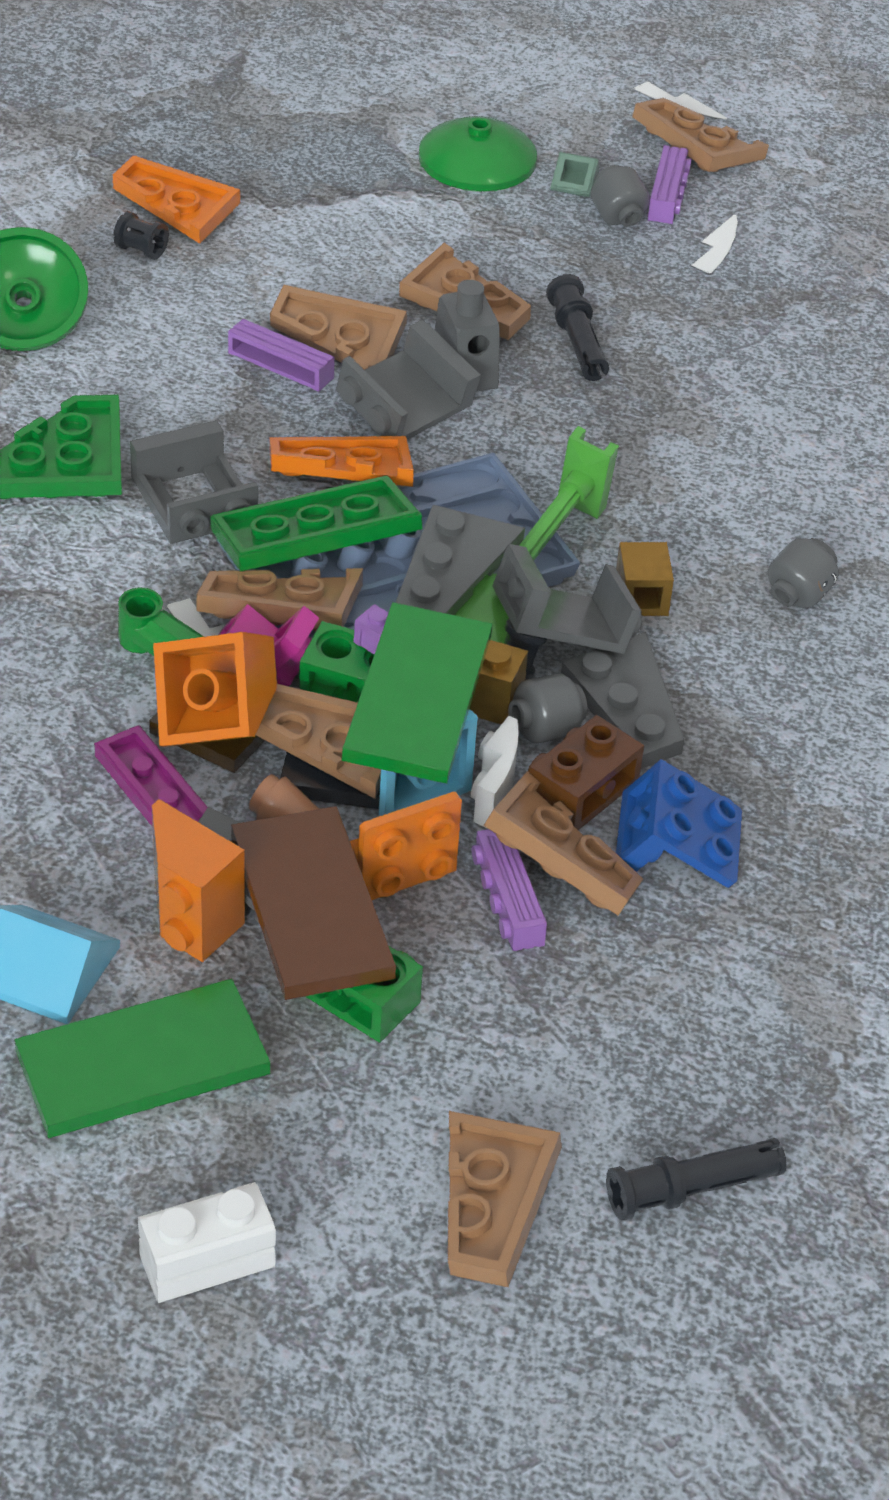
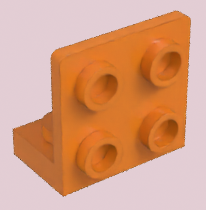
M453 791L360 824L359 838L351 840L350 843L371 900L389 897L400 890L429 880L440 879L446 874L456 871L462 799L457 792Z

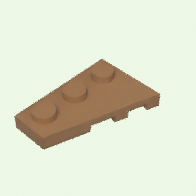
M666 98L635 104L632 116L635 120L643 124L649 133L658 135L670 143L671 147L687 148V156L694 160L702 170L717 172L723 168L766 158L768 144L759 140L754 141L753 144L737 139L739 131L728 126L723 128L708 126L703 123L704 115Z
M363 568L346 569V577L320 578V569H301V575L291 578H276V575L269 570H246L241 572L209 571L197 592V611L212 613L218 618L232 619L248 604L270 623L277 626L283 625L299 609L305 606L319 617V620L312 629L313 631H317L322 621L344 627L363 585Z
M449 1111L450 1201H448V1264L450 1275L509 1287L562 1149L560 1132Z

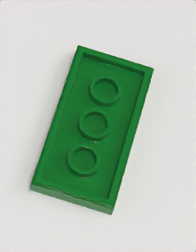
M387 475L210 516L213 534L240 572L423 529L422 514Z
M392 602L343 745L342 761L447 784L491 639L493 623Z
M233 979L14 1039L16 1054L48 1138L270 1074L269 1057Z

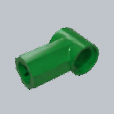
M142 587L131 588L125 591L119 598L118 639L120 645L132 653H150L154 656V643L204 637L165 611L161 596L154 590Z

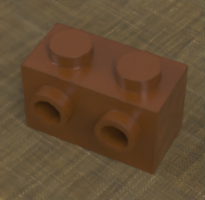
M596 715L580 728L575 727L570 730L563 741L548 753L539 754L530 764L528 772L540 782L536 791L550 805L553 806L554 803L561 801L574 814L570 820L573 826L579 830L622 796L623 791L640 777L644 745Z

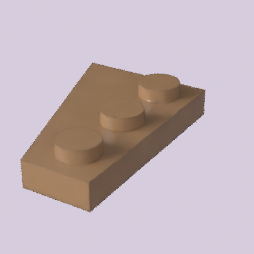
M446 243L438 247L400 281V297L435 311L438 309L439 297L443 294L457 292L460 282L464 280L481 282L484 285V295L499 323V337L507 340L530 320L531 305L500 282L487 281L478 275L479 267L471 261L460 262L453 256L454 249Z
M283 285L270 312L271 327L314 349L335 357V360L341 363L344 358L351 356L364 370L394 355L407 324V311L288 285Z
M277 684V689L257 730L256 736L376 799L380 789L381 769L342 761L343 745L358 703Z
M527 771L493 809L484 826L493 831L497 838L506 846L519 849L539 862L543 870L549 875L558 879H564L582 891L592 904L599 908L608 909L618 916L643 881V878L599 837L581 834L570 820L574 814L561 801L554 803L553 806L550 805L536 791L540 782Z

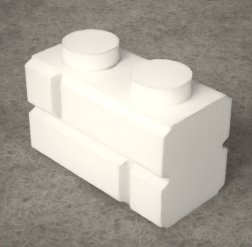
M255 1182L230 1189L225 1193L220 1192L138 1217L140 1257L158 1303L275 1267L276 1251L274 1246H276V1229L259 1187Z

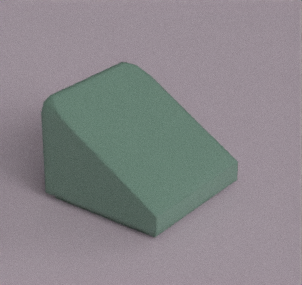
M560 152L550 187L551 190L590 197L591 188L599 173V159Z

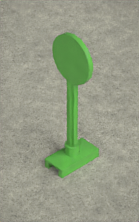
M577 426L569 436L558 495L519 545L527 548L533 560L536 559L574 508L596 519L605 510L616 463L618 445L610 442L606 449L602 450L584 441L586 429ZM496 574L486 575L474 588L472 597L455 615L493 623L490 640L504 643L507 636L505 624L509 617L492 586Z

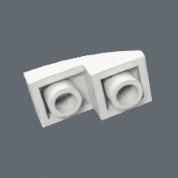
M511 716L505 719L496 732L489 731L479 748L478 758L482 760V771L474 781L471 798L475 799L473 822L485 827L484 824L493 809L513 787L519 730L518 719Z

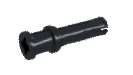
M573 274L560 275L548 284L546 289L547 299L556 308L555 320L557 324L568 333L583 377L589 381L600 380L602 375L598 365H600L602 373L607 375L609 363L605 359L591 323L593 308L590 302L583 297L584 285L580 278Z
M770 1138L755 1144L739 1146L680 1161L665 1155L655 1158L652 1165L627 1171L621 1166L609 1168L606 1174L609 1202L616 1217L621 1221L634 1217L635 1211L660 1205H663L667 1210L677 1208L681 1203H684L686 1197L693 1194L734 1186L760 1178L783 1175L786 1172L787 1166L783 1147L777 1148L780 1145L778 1139Z

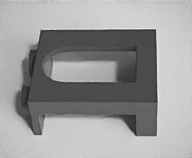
M217 420L130 441L131 477L170 544L213 534L210 516H213V514L258 504V484L252 482L243 485L224 455V431ZM203 472L215 492L174 502L162 482Z

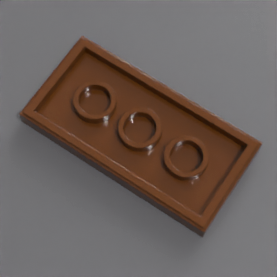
M337 806L231 824L233 843L244 849L245 881L284 1000L395 979L396 965Z

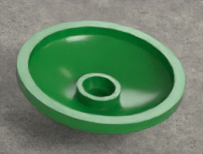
M468 116L443 122L430 130L420 142L419 161L426 173L448 186L469 191H497L516 186L532 175L537 164V150L533 142L520 129L509 123L490 117Z
M29 227L0 230V348L13 351H33L51 346L71 333L85 312L88 301V280L85 268L75 251L62 239L49 232ZM20 298L31 300V303L27 306H20L16 302Z

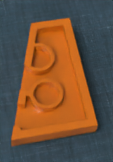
M134 155L113 174V189L199 244L240 204V189Z
M406 436L270 437L271 471L280 472L287 476L310 475L364 481L387 475L396 485L413 487L414 469Z

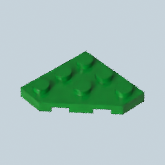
M74 395L62 402L61 411L46 420L40 416L14 433V441L0 449V499L122 495L119 395Z

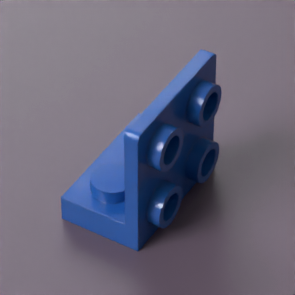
M660 759L622 793L616 854L637 872L648 862H655L665 850L713 880L730 888L737 882L742 810L729 798L719 795L695 780L688 773L680 771Z

